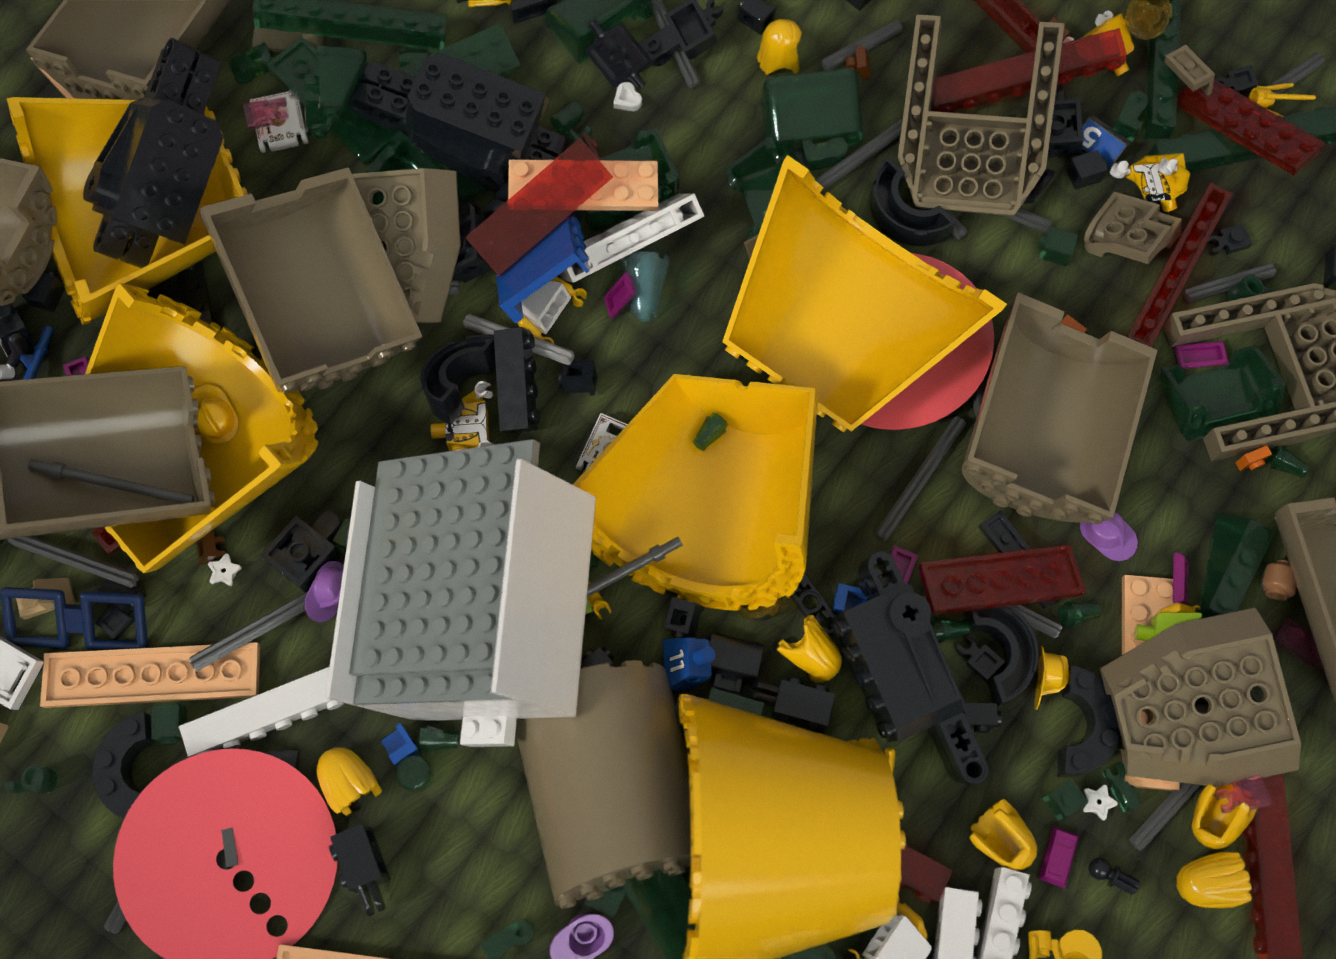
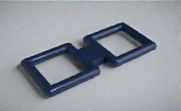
M4 587L0 591L6 640L16 646L67 648L70 645L69 633H84L85 647L90 650L148 648L145 602L142 594L83 591L80 594L81 605L66 604L65 593L62 590ZM13 598L54 600L58 637L17 635ZM92 602L133 604L137 641L96 639Z

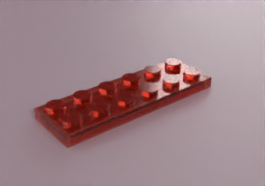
M1215 79L1212 94L1207 96L1200 88L1192 91L1187 87L1175 97L1173 102L1177 107L1293 176L1322 152L1326 144Z
M579 138L465 238L496 274L500 276L607 184L613 176L583 140Z
M1071 545L921 562L918 566L927 601L930 605L931 615L1082 597L1086 593Z

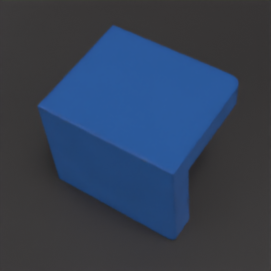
M839 583L834 597L832 612L838 615L866 602L868 596L865 597L858 587Z
M401 723L396 725V731L382 740L383 746L389 753V758L398 768L421 753Z

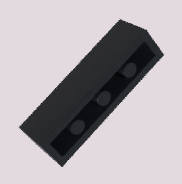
M523 327L495 330L494 347L500 431L509 434L537 431L540 415L538 409H536L538 388L534 381V373H536L537 369L532 350L535 347L534 336L530 330Z

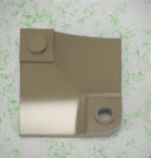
M1114 192L1088 226L1084 236V249L1086 252L1100 257L1109 252L1149 264L1158 252L1164 247L1171 248L1181 234L1182 219L1160 213L1159 204Z

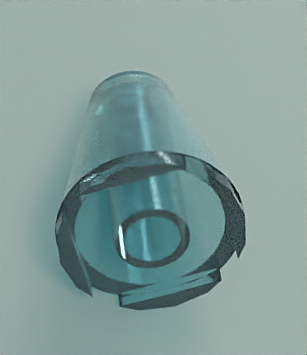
M633 252L630 254V258H626V256L621 258L623 274L628 272L633 277L637 294L629 302L631 314L633 317H637L639 322H650L651 318L657 316L670 265V257L665 255V259L659 258V253Z

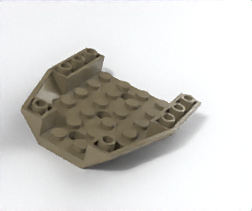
M421 168L352 174L381 242H385L387 245L386 254L416 323H441L461 248L457 172ZM381 191L384 195V200L381 204L375 205L372 201L373 195Z
M1256 608L1174 624L1100 668L1106 695L1112 696L1124 748H1121L1120 751L1127 776L1205 786L1212 784L1219 787L1299 770L1300 737L1272 633ZM1254 686H1259L1264 693L1263 699L1259 702L1253 701L1250 696V691ZM1200 697L1205 698L1209 704L1208 710L1203 714L1195 709V702ZM1144 709L1151 710L1154 715V719L1149 725L1143 724L1140 720V713Z

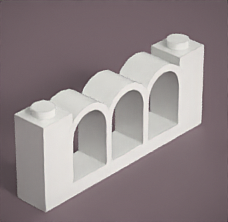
M677 194L659 203L658 211H643L633 218L583 241L587 247L585 252L589 257L587 261L589 272L586 273L576 262L559 274L561 279L574 283L704 217L695 194Z

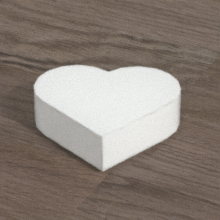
M623 82L617 88L613 105L617 109L637 111L642 106V97L638 92H635V87L632 83Z

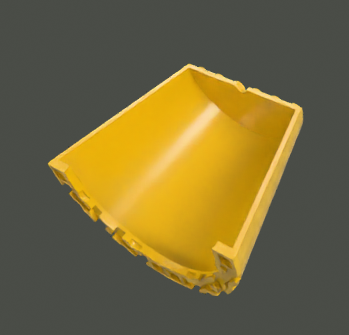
M6 98L12 123L17 132L16 138L23 163L39 166L52 187L53 192L49 194L51 204L56 206L57 225L52 226L50 239L55 240L52 254L68 295H72L73 300H71V304L82 325L91 323L107 314L115 288L119 283L149 290L216 252L200 215L201 207L248 195L246 188H241L240 186L241 179L238 169L230 165L232 163V156L230 150L224 148L223 138L185 245L159 236L148 266L142 269L122 262L120 258L116 260L94 251L93 246L103 214L92 211L94 204L83 199L84 186L96 159L129 104L136 100ZM206 106L203 115L216 120L213 111H209Z
M787 155L783 161L722 342L727 345L725 351L737 359L742 355L749 360L746 364L748 367L759 374L762 371L768 373L770 376L767 380L773 384L816 388L817 414L822 418L827 414L834 419L832 425L842 432H845L846 429L852 432L1000 313L1007 304L986 289H974L968 285L963 290L960 289L962 285L960 281L948 275L943 276L938 273V269L928 265L893 242L867 222L860 219L851 210L848 209L847 211L841 206L842 203L829 192H826L823 196L820 192L824 187L814 180L815 178L809 169Z
M119 283L115 288L85 375L186 366L187 375L193 377L194 390L205 384L220 388L226 394L239 420L236 435L230 441L221 444L205 440L197 428H194L195 435H200L202 450H200V457H204L205 466L210 469L211 483H209L210 491H214L215 507H211L208 515L105 527L106 531L120 544L121 549L134 561L136 567L143 573H148L166 565L305 463L318 446V441L315 440V433L318 427L317 423L312 419L313 413L311 409L307 408L305 411L302 407L305 399L299 391L280 393L276 390L263 358L259 360L251 353L254 347L238 338L226 327H223L220 331L218 324L214 322L208 324L199 319L201 313L183 303H177L161 294L155 299L147 296L149 292L147 289Z
M673 374L573 484L577 488L596 497L591 546L593 554L608 566H611L614 562L622 567L650 552L649 549L657 544L661 546L678 536L683 546L666 554L665 559L657 563L653 561L629 574V576L633 575L631 580L640 585H646L662 595L668 590L678 594V599L720 610L739 611L741 605H749V610H756L759 606H773L777 599L792 595L802 580L807 560L817 416L816 388L750 382L748 386H743L740 381L735 379Z
M681 694L678 698L679 725H683L684 729H687L685 730L686 745L690 749L688 764L691 814L690 888H692V899H690L688 921L689 924H696L695 930L687 931V945L685 946L683 959H778L888 924L892 917L897 915L899 883L901 882V849L905 848L906 840L904 831H900V819L903 818L902 801L897 800L892 770L884 753L693 695Z

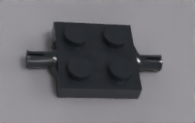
M596 19L588 24V27L596 35V38L584 51L613 87L622 81L631 79L638 90H640L646 83L639 76L638 71L651 58L622 21L610 29L603 30Z

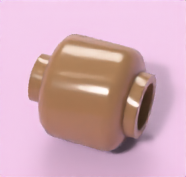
M1277 560L1276 563H1270L1264 568L1261 588L1267 597L1285 601L1296 594L1297 585L1289 561Z

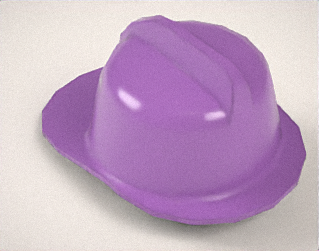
M1117 512L1114 513L1112 519L1102 521L1101 524L1080 523L1082 536L1107 558L1114 561H1124L1134 555L1138 544L1136 533Z
M330 561L322 565L307 593L305 610L313 621H328L338 611L344 565L340 562Z
M582 913L576 915L570 920L568 926L563 928L553 938L550 945L551 959L595 958L604 952L613 941L614 930L612 924L606 917L599 914Z

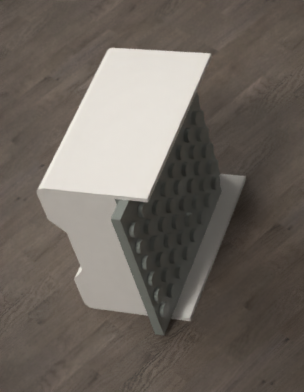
M534 439L378 462L375 487L362 481H356L325 698L410 720H463L460 744L469 747L514 746L517 718L576 717L596 497L538 468L540 443Z

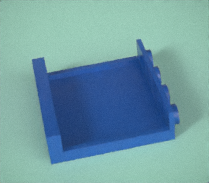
M565 210L498 258L499 266L495 269L499 305L515 324L524 318L521 301L577 262L586 273L589 272L587 262L589 257L585 252L587 247L582 240L584 235L580 230L582 226L574 215L570 217Z

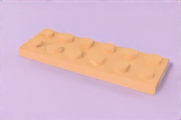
M509 160V210L658 211L657 161Z

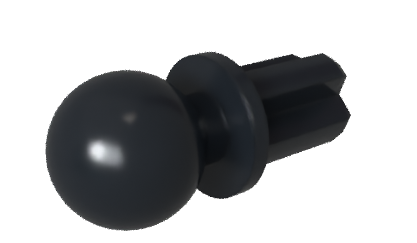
M1095 858L1090 862L1088 869L1094 879H1108L1109 887L1114 885L1131 895L1137 892L1140 881L1122 872L1121 867L1116 866L1114 870L1111 869L1110 863L1104 858Z

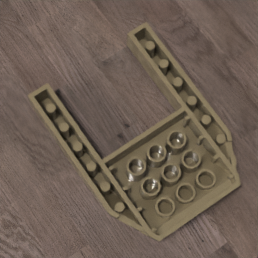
M916 15L898 151V160L902 170L905 172L904 176L916 208L933 209L940 205L947 211L1006 216L1016 215L1046 170L1065 23L1039 22L1027 118L931 111L941 34V16Z
M1313 283L1172 313L1163 324L1170 347L1265 328L1293 402L1295 411L1213 428L1203 438L1211 462L1244 455L1266 445L1269 449L1308 441L1336 432V290L1323 288L1324 285Z

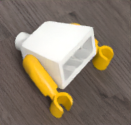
M556 276L521 301L524 318L517 323L519 327L530 330L535 338L554 344L552 338L543 337L541 334L548 333L571 297L573 305L582 307L583 301L576 296L586 299V291L582 288L574 290L572 285Z
M898 895L897 915L893 916L888 924L882 925L862 955L866 957L865 959H926L931 952V946L926 941L928 935L923 919L905 903L901 904ZM848 950L850 952L855 953L857 959H861L859 953L856 950Z

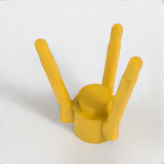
M1293 83L1256 86L1249 95V105L1255 107L1254 112L1263 113L1285 121V116L1266 109L1274 104L1275 99L1315 100L1316 96L1275 94L1271 92L1273 90L1291 88L1294 86Z
M1028 932L1029 959L1049 957L1050 951H1053L1055 959H1062L1058 940L1051 939V932Z

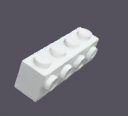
M1004 867L995 869L976 959H1012L1013 955H1017L1020 946V939L1017 938L1018 928L1023 926L1026 911L1022 910L1024 899L1029 898L1032 886L1028 882V874Z

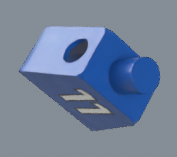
M675 638L663 640L664 668L667 672L671 690L690 691L711 677V662L715 660L716 654L714 649L710 647V642L707 639Z

